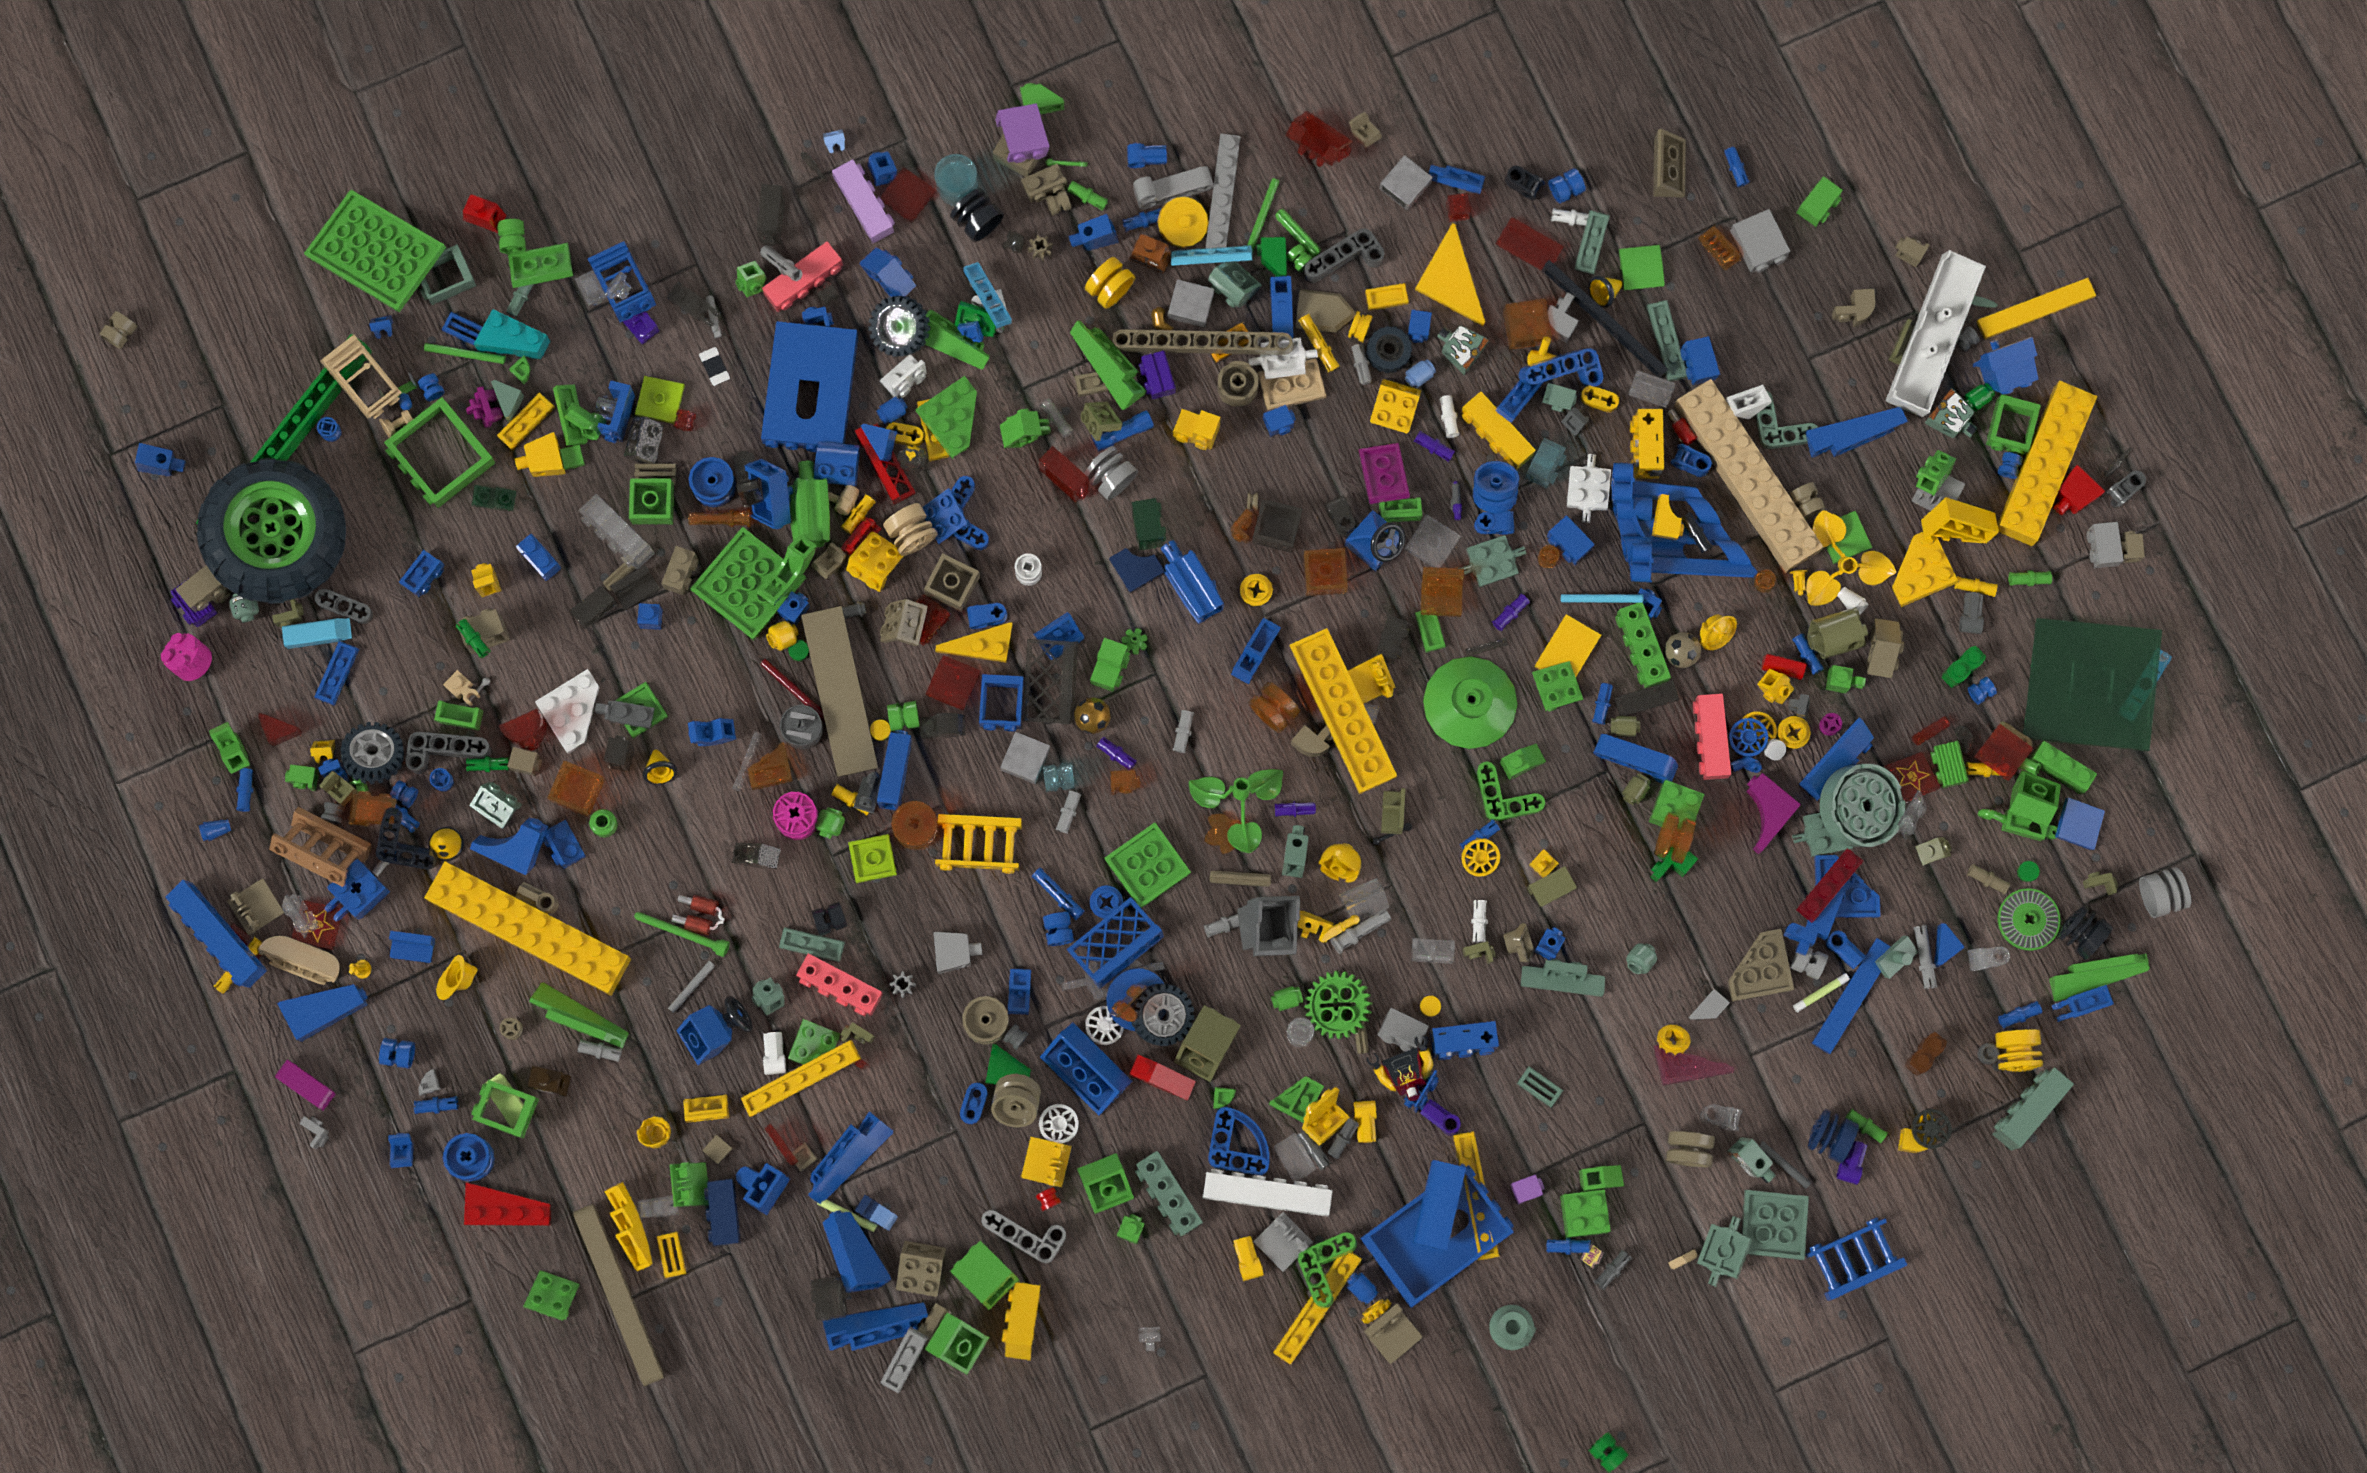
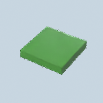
M1856 511L1839 517L1845 523L1846 534L1841 541L1835 542V544L1845 556L1853 557L1870 550L1872 546ZM1830 544L1826 548L1833 564H1836L1841 556Z
M647 682L615 700L654 708L651 727L668 717ZM625 725L632 738L648 730L646 728Z

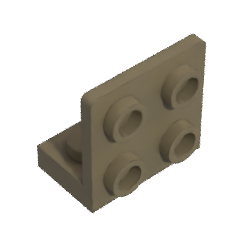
M908 599L889 603L885 609V623L880 630V642L887 643L897 640L918 646L928 606Z
M904 1241L896 1289L937 1297L946 1248Z
M1397 1303L1363 1331L1390 1364L1422 1338V1335L1403 1314L1402 1309Z

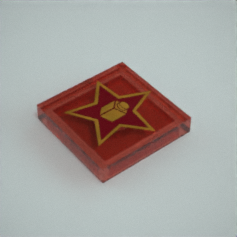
M1922 752L1884 766L1898 780L1901 786L1902 799L1905 802L1940 789V785Z
M302 900L292 939L308 945L333 950L341 920L336 922L333 917L341 908L335 907L327 913L325 911L326 905Z

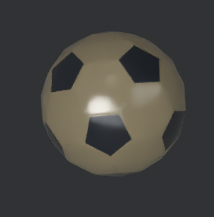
M1688 632L1675 633L1668 639L1665 645L1667 660L1677 668L1693 666L1699 660L1702 652L1699 640Z

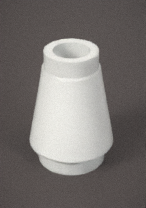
M1846 587L1837 595L1847 609L1856 607L1859 614H1862L1868 606L1865 598Z

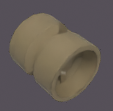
M115 311L109 319L110 324L105 325L99 335L113 346L122 349L128 341L127 335H132L138 326L123 314Z
M1814 482L1805 484L1790 493L1794 504L1799 505L1798 510L1804 519L1815 516L1826 509L1822 498L1817 497L1819 492Z

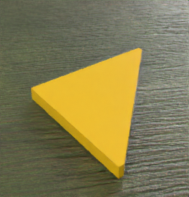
M1452 223L1415 290L1484 326V316L1456 226Z

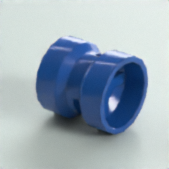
M436 374L426 375L418 381L420 389L424 390V396L428 402L437 400L445 394L443 387L438 384L439 380Z
M324 417L318 422V433L326 441L334 442L340 438L341 428L333 418Z
M2005 452L2002 456L2003 463L1999 466L1998 474L2005 478L2016 479L2019 474L2018 467L2021 466L2023 457L2015 453Z
M1988 677L1981 679L1979 684H1973L1968 687L1971 698L1978 705L1984 702L1985 698L1997 694L1994 684Z
M437 768L430 774V783L438 791L446 792L452 788L454 779L446 769Z
M398 780L391 790L390 798L394 801H401L402 805L409 808L416 800L419 790L414 787H408L405 782Z

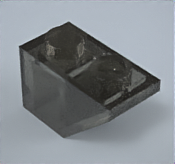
M736 843L732 863L761 869H777L781 849L763 843Z

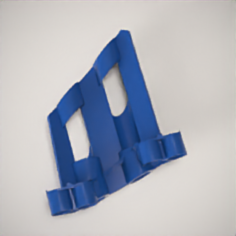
M1614 462L1611 499L1621 535L1623 555L1630 567L1631 581L1652 582L1651 573L1754 578L1757 570L1752 566L1751 561L1737 542L1732 541L1721 526L1717 513L1702 497L1698 488L1637 481L1633 478L1635 463ZM1660 494L1669 495V500L1686 501L1694 510L1697 516L1695 520L1700 527L1704 528L1703 532L1710 544L1719 546L1728 560L1688 559L1683 553V546L1685 544H1697L1693 538L1690 539L1688 536L1690 533L1685 525L1682 536H1679L1677 540L1651 536L1655 515L1652 514V500H1658Z

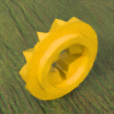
M1261 574L1247 576L1240 585V596L1245 603L1251 606H1262L1272 596V584L1267 577ZM1257 583H1259V590L1262 593H1258L1254 598L1253 591H1250V589L1255 588Z
M1790 716L1782 720L1777 731L1779 740L1786 747L1792 749L1803 747L1809 741L1811 733L1808 723L1797 716ZM1790 728H1792L1793 730L1801 729L1796 734L1797 738H1795L1794 736L1787 737V735L1790 732Z
M1666 1025L1659 1030L1657 1042L1659 1043V1048H1663L1666 1054L1668 1052L1674 1053V1055L1677 1053L1683 1054L1689 1048L1691 1039L1689 1033L1684 1028L1678 1025ZM1672 1035L1674 1040L1677 1041L1675 1045L1670 1041Z
M1381 1299L1365 1310L1361 1318L1363 1323H1370L1387 1311L1391 1306L1388 1299Z

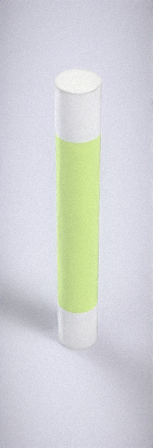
M1844 973L1794 1004L1793 1008L1798 1013L1850 980L1848 975Z

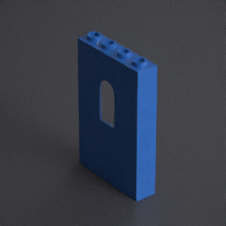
M776 321L761 435L763 444L770 448L786 446L790 450L806 448L809 452L817 451L819 441L845 444L858 344L857 330ZM800 380L820 382L816 412L810 419H802L796 414Z
M1469 1165L1466 1166L1465 1176L1481 1249L1479 1253L1464 1180L1457 1209H1461L1468 1214L1469 1223L1465 1229L1449 1240L1447 1251L1413 1243L1424 1192L1361 1238V1241L1410 1308L1513 1233V1224L1507 1216L1505 1218L1499 1213L1501 1210L1500 1206L1494 1199L1490 1201L1486 1195L1488 1190L1482 1182L1479 1184L1474 1179L1476 1174ZM1475 1191H1477L1479 1197L1478 1200H1475L1472 1197V1194ZM1479 1212H1482L1485 1215V1218L1482 1221H1479L1476 1218V1215ZM1483 1233H1486L1489 1236V1239L1486 1242L1482 1241L1480 1238Z

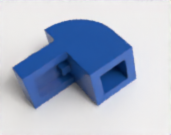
M719 718L709 722L692 721L688 723L691 743L698 744V746H712L736 740L733 719Z

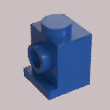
M876 152L870 155L867 165L875 180V186L894 182L897 169L889 152Z
M1554 927L1551 930L1547 928L1534 952L1548 960L1555 959L1565 940V937L1562 936L1563 932ZM1548 939H1554L1555 945H1549Z

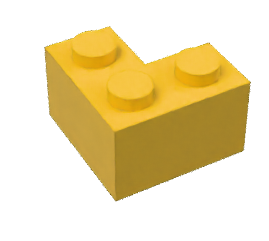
M1182 409L1173 430V436L1182 443L1191 442L1201 450H1211L1220 429V417L1202 410L1200 415Z

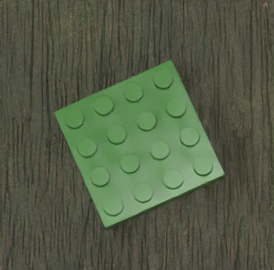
M742 527L690 590L754 641L778 613L777 610L791 591L795 593L806 580V577L802 575L786 596H783L774 606L758 595V590L775 573L783 558Z

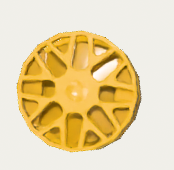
M1357 311L1348 337L1354 336L1359 342L1363 343L1373 316H1361L1360 311Z

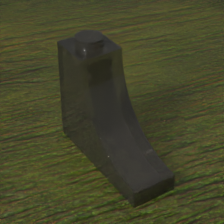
M749 451L737 453L736 456H733L737 476V491L744 508L751 507L753 504L763 501L759 477L750 480L748 472L745 471L746 464L756 461L753 452L749 453Z

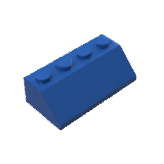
M1860 717L1798 784L1816 801L1820 799L1826 781L1835 771L1844 766L1856 765L1859 761L1857 756L1861 752L1865 754L1873 746L1870 742L1874 737Z
M1073 1022L1059 1033L1040 1056L1099 1116L1132 1082Z

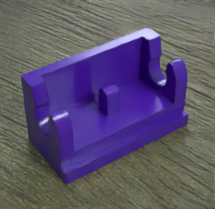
M645 311L633 316L629 320L622 321L641 344H644L659 332L657 325Z

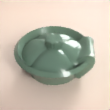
M1506 1305L1499 1308L1493 1314L1490 1321V1334L1497 1345L1507 1350H1517L1524 1346H1529L1537 1329L1534 1327L1531 1315L1524 1308L1517 1305Z

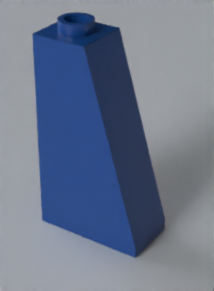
M896 730L895 733L890 732L877 797V803L881 809L900 811L912 742L911 735H908L906 731Z
M349 985L281 1001L277 1004L296 1040L302 1042L367 1006L368 1004L365 999L368 996L362 987Z
M840 1210L830 1213L829 1218L822 1223L846 1293L880 1288L890 1281L891 1277L852 1213H842Z

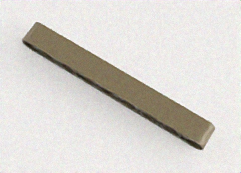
M1118 330L1113 335V343L1122 352L1165 351V353L1287 355L1294 349L1291 336L1287 333ZM1121 337L1128 338L1124 345H1119L1118 340ZM1147 337V343L1139 345L1138 341L1140 338ZM1161 338H1168L1167 344L1163 346L1158 345V341ZM1181 338L1188 339V343L1185 346L1178 345ZM1202 338L1208 339V343L1205 346H1199L1198 342ZM1221 339L1229 340L1225 347L1218 345ZM1242 339L1249 340L1248 345L1245 347H1240L1238 344ZM1266 339L1269 341L1268 346L1260 347L1259 342ZM1282 340L1289 341V345L1286 348L1279 347V343Z
M592 1203L574 1211V1218L643 1386L645 1387L663 1379L662 1368L596 1207Z

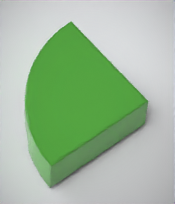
M523 355L509 370L524 385L530 375V365Z
M1215 1087L1213 1109L1227 1106L1233 1100L1236 1089Z

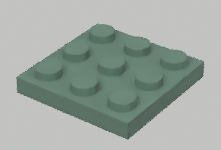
M1744 1190L1741 1235L1753 1239L1747 1254L1804 1260L1809 1196Z

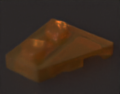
M784 742L780 743L779 747L773 752L767 753L759 762L754 763L747 769L752 791L793 781Z

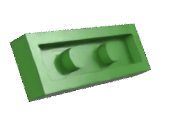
M556 385L553 391L566 446L585 445L588 441L582 434V429L564 418V413L571 403L574 402L579 405L575 385Z

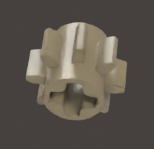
M1037 235L1035 240H1029L1030 245L1033 247H1029L1028 252L1034 253V260L1038 257L1044 261L1046 255L1051 256V251L1048 249L1053 248V244L1047 243L1048 236L1042 238Z

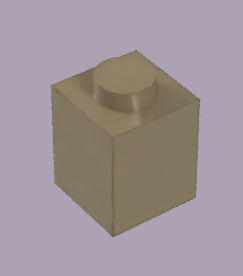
M513 747L507 767L511 771L535 776L536 771L539 772L542 760L536 752Z

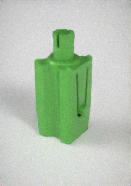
M802 461L798 463L799 478H796L794 485H789L794 491L793 494L789 495L791 497L789 507L792 537L794 541L802 534L817 547H823L825 542L830 541L827 479H814V462Z

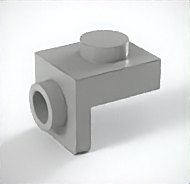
M304 1116L299 1124L316 1134L310 1146L314 1149H318L319 1146L323 1147L328 1140L327 1135L329 1131L321 1127L323 1122L312 1116L309 1119Z

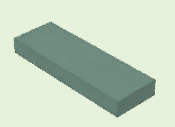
M1589 211L1574 270L1594 275L1610 215Z
M784 927L779 948L805 955L809 953L818 958L840 963L845 942Z

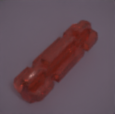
M1945 716L1938 719L1937 723L1934 722L1922 729L1921 733L1914 734L1912 736L1913 742L1916 745H1920L1925 739L1928 740L1939 733L1941 729L1944 730L1950 726L1949 720Z

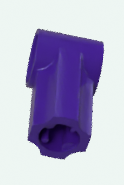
M1432 1099L1427 1102L1420 1112L1423 1117L1440 1128L1446 1135H1455L1460 1129V1119L1456 1115L1449 1113ZM1453 1120L1457 1127L1454 1130H1448L1445 1127V1122Z
M1858 1141L1853 1142L1845 1160L1839 1165L1837 1179L1858 1185L1863 1171L1861 1166L1867 1145Z

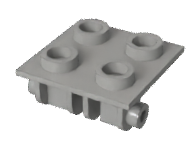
M1948 476L1935 495L1917 488L1911 502L1931 511L1945 497L1958 500L1965 483Z
M1284 1212L1253 1241L1282 1272L1298 1258L1301 1251L1304 1252L1313 1243Z

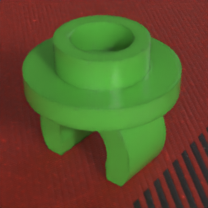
M353 778V780L349 781L350 785L356 784L358 795L369 791L367 783H361V779L356 781Z

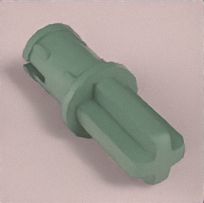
M534 284L518 287L517 291L513 292L514 297L507 308V312L510 315L517 316L524 302L528 301L527 296Z

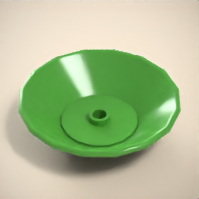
M1472 656L1453 659L1438 668L1427 683L1423 699L1426 719L1434 732L1449 744L1467 749L1486 747L1502 738L1514 722L1517 709L1515 688L1505 671L1489 660ZM1469 697H1474V698H1475V702H1474V703H1470V702L1468 701V698H1469Z

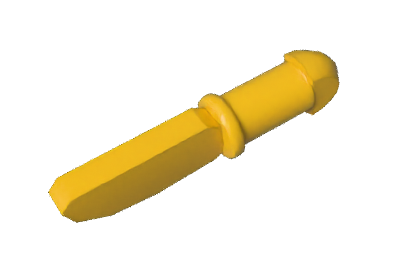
M1352 915L1345 921L1330 927L1322 933L1319 941L1324 943L1342 931L1344 932L1352 925L1358 924L1360 917Z

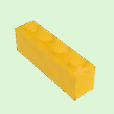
M1480 391L1463 406L1461 411L1462 417L1468 424L1472 423L1475 426L1477 434L1482 439L1486 438L1488 440L1490 448L1495 453L1499 452L1504 458V462L1518 470L1534 456L1536 450L1507 419L1495 411L1497 408Z

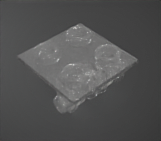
M1920 790L1917 791L1915 796L1912 795L1911 798L1907 799L1905 813L1898 823L1899 830L1896 834L1901 832L1905 840L1909 834L1912 835L1914 833L1919 817L1922 818L1927 810V805Z

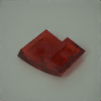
M943 655L929 684L926 695L964 710L981 670Z

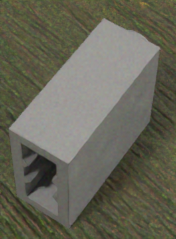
M1770 209L1733 224L1730 230L1751 273L1755 271L1758 273L1769 268L1768 265L1773 263L1778 265L1787 260L1790 250Z

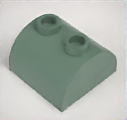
M1236 261L1225 262L1215 267L1208 278V281L1213 284L1211 288L1214 289V292L1217 294L1223 293L1227 297V304L1234 308L1236 306L1240 308L1246 304L1262 286Z

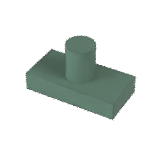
M1903 935L1875 963L1884 977L1890 979L1904 965H1910L1918 951L1909 937Z

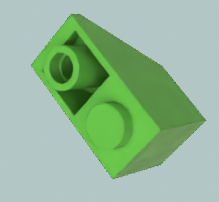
M1621 1165L1594 1167L1579 1171L1582 1192L1624 1186Z

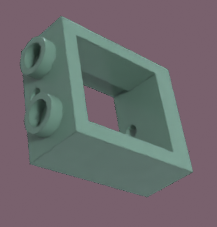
M458 245L445 249L432 268L455 259L464 281L432 294L427 280L424 278L421 282L423 288L420 291L424 300L428 299L432 305L477 286Z

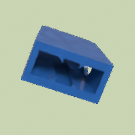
M1108 214L1079 224V233L1069 236L1072 247L1083 244L1087 251L1119 243L1114 224Z
M139 443L135 459L138 471L163 476H171L172 470L184 472L186 461L176 459L173 451Z

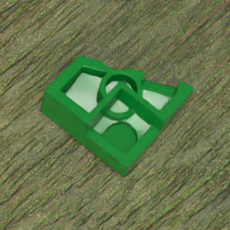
M992 1045L986 1083L996 1085L1000 1078L1010 1074L1030 1077V1068L998 1045Z

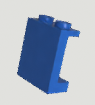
M610 381L608 388L613 398L617 400L611 424L598 423L597 427L604 440L611 443H616V441L623 442L636 396L630 385Z

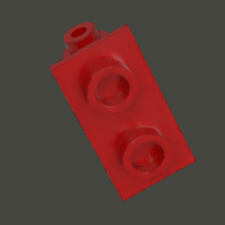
M866 517L842 545L841 549L851 556L871 532L878 534L882 528L876 525L873 519Z

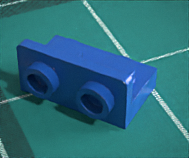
M566 820L546 831L543 842L547 848L551 846L554 852L551 856L557 866L561 864L565 869L586 857Z

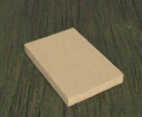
M1316 358L1306 360V374L1265 379L1264 371L1257 372L1267 412L1283 405L1289 407L1326 398Z

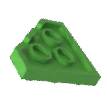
M965 376L916 409L917 414L952 459L968 449L970 445L977 391Z

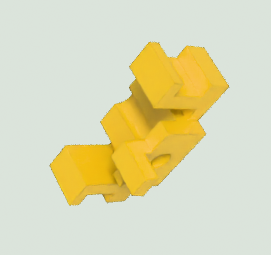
M1300 911L1297 927L1303 929L1301 937L1307 939L1309 932L1316 934L1319 925L1323 926L1321 935L1333 926V922L1324 920L1322 917ZM1309 922L1311 927L1307 928L1305 924Z

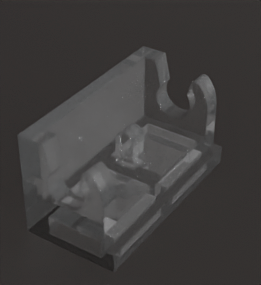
M1637 370L1628 395L1667 408L1676 383Z
M1412 938L1411 961L1453 964L1454 940Z

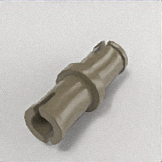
M1972 864L1967 872L1968 876L1982 882L1983 886H1989L2002 894H2005L2010 887L2009 882L1995 876L1994 872H1988L1975 864Z

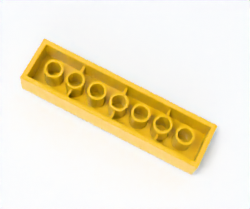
M2059 381L2054 386L2033 436L2030 450L2023 460L2018 477L2013 484L1997 523L1999 533L2030 546H2033L2038 541L2097 396L2062 381Z

